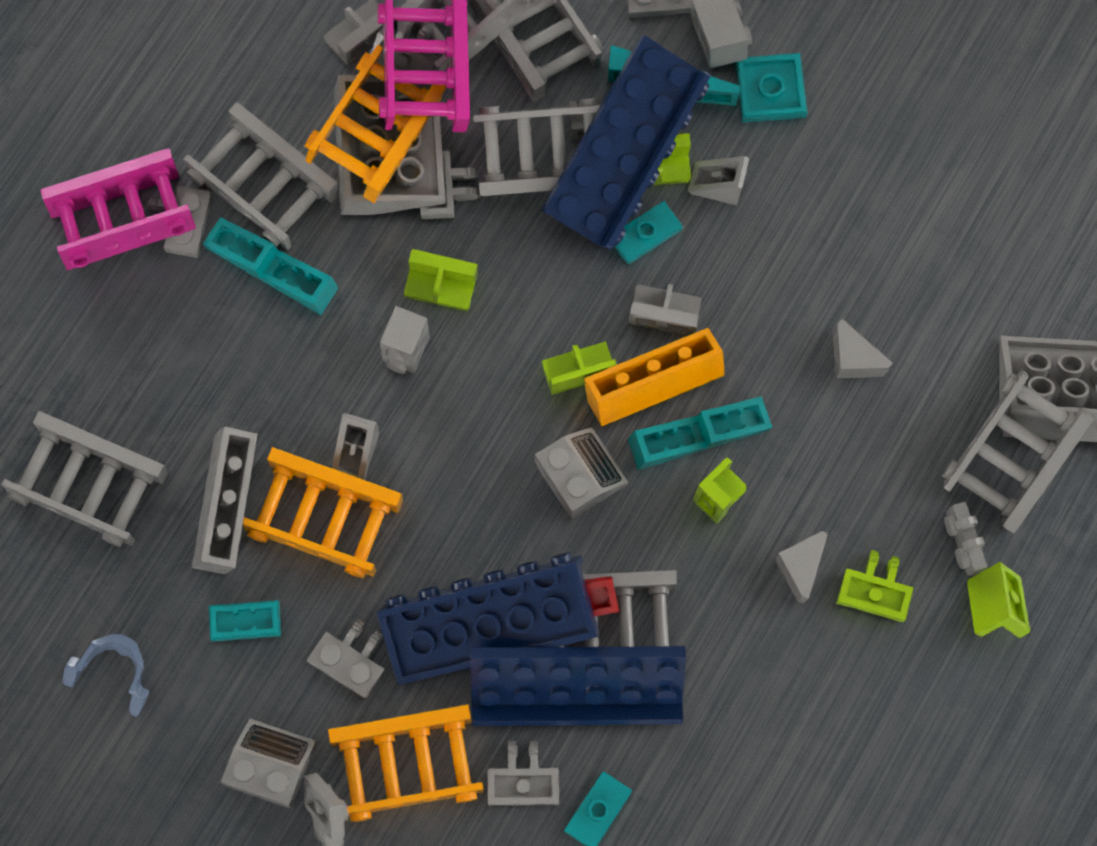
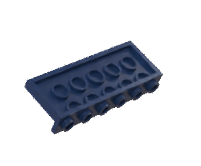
M641 35L541 211L601 248L611 250L613 246H617L624 238L626 233L624 227L629 218L634 217L640 210L643 202L641 197L646 188H650L659 176L657 169L662 160L667 159L676 146L674 139L678 132L689 124L693 115L690 111L697 100H701L708 91L709 83L707 82L711 74L707 71L698 70L646 35Z
M570 552L562 553L551 557V563L538 566L537 561H531L517 566V571L505 574L504 569H499L484 574L483 580L472 582L471 578L468 577L450 583L451 588L439 590L438 586H431L418 591L419 596L406 598L405 594H399L385 600L386 604L376 613L398 685L471 668V648L559 647L597 638L600 632L580 567L584 562L582 555L571 557Z
M685 646L471 648V724L473 726L683 723L682 703L686 664Z

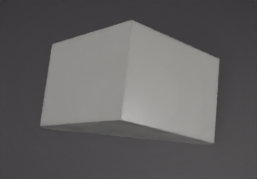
M740 156L696 161L688 192L692 195L737 206L749 158Z
M841 319L837 323L833 331L836 378L884 377L893 362L846 321Z
M343 413L332 469L365 480L380 435L377 422Z
M820 531L779 552L774 559L798 603L805 604L810 597L828 536L827 532Z

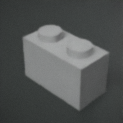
M691 0V20L709 68L747 59L748 46L752 45V36L749 27L743 26L741 22L742 10L738 0Z
M395 306L380 340L383 362L387 363L386 367L401 374H404L405 371L415 373L430 338L428 318Z

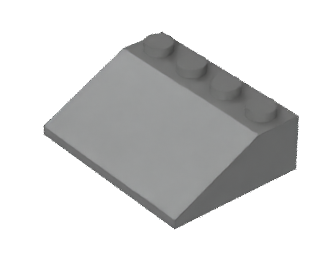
M338 75L334 88V108H336L357 75ZM370 75L361 89L378 99L385 97L384 82ZM413 84L420 89L425 87L428 90L432 86V84ZM395 89V101L415 102ZM355 100L352 101L344 115L387 141L389 139L396 141L401 132L397 131L398 127L394 124L392 130H385V119L379 118L378 114ZM431 116L375 204L363 197L367 187L363 183L364 179L338 164L340 215H376L445 204L440 116ZM336 126V144L338 148L369 167L374 165L379 168L384 160L380 157L381 153Z
M1000 336V399L1005 394L1000 390L1007 378L1012 373L1017 376L1022 369L1029 377L1024 385L1066 413L1071 411L1075 414L1080 407L1090 413L1094 421L1080 441L1097 442V341ZM1017 397L1014 398L1004 413L1042 439L1057 440L1063 432L1059 429L1060 425ZM1002 429L1003 437H1014Z

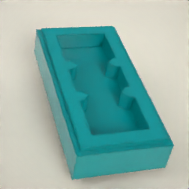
M662 201L625 225L626 233L624 238L614 247L627 265H630L681 232L683 225L666 202Z
M279 600L209 605L210 641L282 637Z
M603 771L564 832L585 846H597L633 790Z

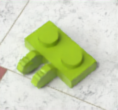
M871 550L864 573L848 568L845 569L836 603L903 623L906 620L914 587L895 582L900 561L899 557L892 556L888 561L885 579L874 576L875 568L879 561L878 551Z

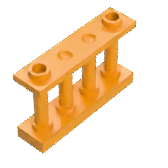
M379 44L372 54L364 53L356 67L360 72L321 131L319 132L314 129L304 146L308 149L305 161L310 165L320 152L364 179L363 183L367 187L363 197L374 204L431 117L395 115L394 125L398 127L397 131L401 132L396 141L391 139L387 141L344 115L353 100L379 115V99L361 89L370 74L384 82V66L378 63L383 47ZM394 83L396 90L415 102H440L446 90L445 85L432 84L428 90L425 87L420 89L413 84ZM335 127H340L381 153L380 157L384 159L379 168L374 165L372 167L367 166L328 142L327 139Z
M272 447L267 461L270 468L274 469L273 473L275 476L257 521L243 518L242 526L245 531H248L247 536L262 543H267V540L270 539L345 566L344 571L358 578H364L365 574L374 577L376 572L375 565L367 562L384 515H388L390 511L399 513L403 503L402 493ZM293 476L306 480L305 485H307L290 531L287 533L270 527V523L287 481L292 480ZM326 487L338 492L339 501L320 545L303 539L302 536L319 493L324 491ZM359 499L370 503L369 507L372 510L355 554L350 556L334 549L351 505Z
M469 704L328 729L331 746H339V751L344 754L352 804L347 806L350 821L358 822L372 819V812L455 797L456 803L477 800V793L484 792L482 782L471 784L462 730L466 729L465 724L471 723ZM444 728V732L449 734L457 787L436 790L427 736L431 735L430 730ZM409 734V738L414 740L422 793L401 796L392 743L396 741L395 736ZM374 740V744L379 747L387 799L366 803L357 749L361 748L360 742Z

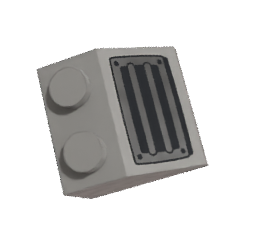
M592 427L566 435L535 454V466L571 520L629 484Z
M249 719L233 748L221 783L226 787L293 809L317 741Z

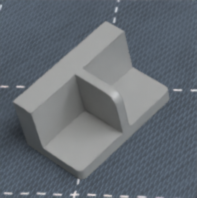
M375 0L367 1L356 11H353L349 6L345 8V19L324 35V41L347 66L373 47L377 33L384 28V24H378L377 22L378 3ZM393 21V30L398 28L397 21Z
M668 284L667 290L637 285L628 324L685 336L695 333L697 328L701 298L672 292V284Z

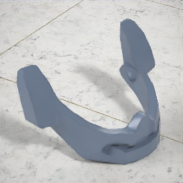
M111 634L92 641L82 657H70L63 673V684L68 687H74L87 664L96 655L105 650H116L122 656H129L132 662H134L136 671L135 678L128 692L132 695L129 713L135 717L140 714L148 698L149 690L141 685L144 662L138 644L134 640L121 634Z

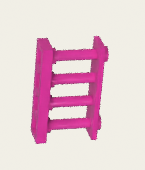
M384 0V4L378 3L377 22L378 24H384L385 97L379 98V118H385V130H392L395 115L446 116L447 120H452L453 132H466L470 121L467 0H452L450 6H445V9L393 7V0ZM393 21L444 23L445 26H450V37H446L445 40L394 38ZM394 52L445 54V57H451V68H446V71L394 70ZM394 83L446 85V88H452V99H447V103L395 101Z
M169 148L40 189L51 218L60 216L68 243L57 246V250L67 271L196 229L188 204L180 207L177 205L170 180L179 178V174ZM157 185L165 212L146 218L138 191ZM125 195L133 222L113 228L105 201ZM93 206L100 233L81 239L73 212Z

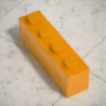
M705 328L584 378L587 402L601 427L725 376L723 351L710 329Z

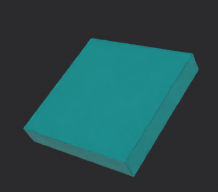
M800 53L750 56L746 60L735 62L737 85L740 86L739 106L741 123L807 117L808 111Z

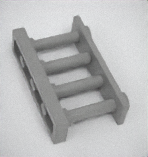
M407 0L400 8L440 9L443 6H450L452 0ZM483 0L492 12L478 25L467 12L468 61L527 9L535 7L541 0H505L503 3L500 0ZM414 22L413 31L427 25L433 28L430 40H445V36L434 22ZM442 54L443 56L434 65L440 71H446V68H451V57H445V54Z
M467 0L480 21L492 12L483 0ZM541 0L539 4L527 9L493 39L533 102L545 97V85L549 77L583 58L588 57L594 68L601 65L603 47L600 40L595 34H589L568 0ZM551 5L555 7L563 20L525 41L522 39L517 41L511 32L515 25ZM568 31L572 33L580 46L542 67L539 65L534 67L528 58L530 57V52Z
M599 98L579 99V106L499 112V106L479 107V114L472 115L473 122H484L488 174L484 175L485 180L478 181L479 195L490 196L552 191L567 166L563 115L583 114L584 130L586 132L601 106ZM550 116L554 169H551V175L538 176V170H534L530 118ZM517 119L521 171L518 172V178L505 179V175L501 173L497 120Z
M236 102L228 111L232 122V129L200 164L187 154L184 158L188 170L186 175L200 187L205 184L263 232L261 235L265 240L273 243L276 247L280 245L288 252L292 246L289 236L286 234L287 230L316 199L324 197L332 203L339 196L338 182L313 162L311 165L305 161L306 157ZM249 137L257 143L255 145L257 149L224 184L211 173L212 169L241 138L246 139ZM274 157L281 163L280 167L282 169L249 204L235 192L266 158L271 159ZM299 177L307 184L305 186L307 190L276 224H273L260 212L291 178L296 179Z
M1022 369L1017 376L1012 373L1007 378L1000 390L1005 393L961 458L958 461L952 459L942 474L946 478L944 489L950 492L956 482L1000 509V514L1003 515L1001 519L1002 526L1013 534L1017 531L1094 421L1093 416L1081 407L1075 414L1071 411L1066 413L1026 387L1024 384L1029 377ZM1015 397L1060 425L1059 429L1063 432L1056 442L1052 440L1047 442L1004 414ZM996 425L1040 453L1039 457L1043 461L1036 471L1033 469L1028 471L985 443V440ZM976 453L1021 482L1020 486L1023 489L1016 499L1013 497L1008 499L965 471Z
M38 411L33 424L40 431L39 436L41 440L19 483L16 484L7 479L3 480L1 485L9 492L8 498L24 506L32 502L103 533L102 539L112 545L121 547L122 543L133 546L135 539L125 529L147 484L151 485L155 481L163 485L169 473L165 466ZM59 441H63L72 445L70 450L73 452L48 498L31 489L53 445H58ZM93 454L102 458L101 463L103 467L81 511H78L62 503L84 459L89 458ZM123 467L134 472L132 477L135 479L112 525L94 518V515L115 472H120Z
M676 570L583 574L584 580L612 576L619 607L620 646H634L631 597L635 596L634 592L648 591L649 596H652L655 646H669L666 596L669 595V590H675L677 586ZM599 637L585 640V647H599Z

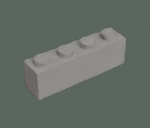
M224 426L214 435L192 568L225 575L236 566L257 433Z

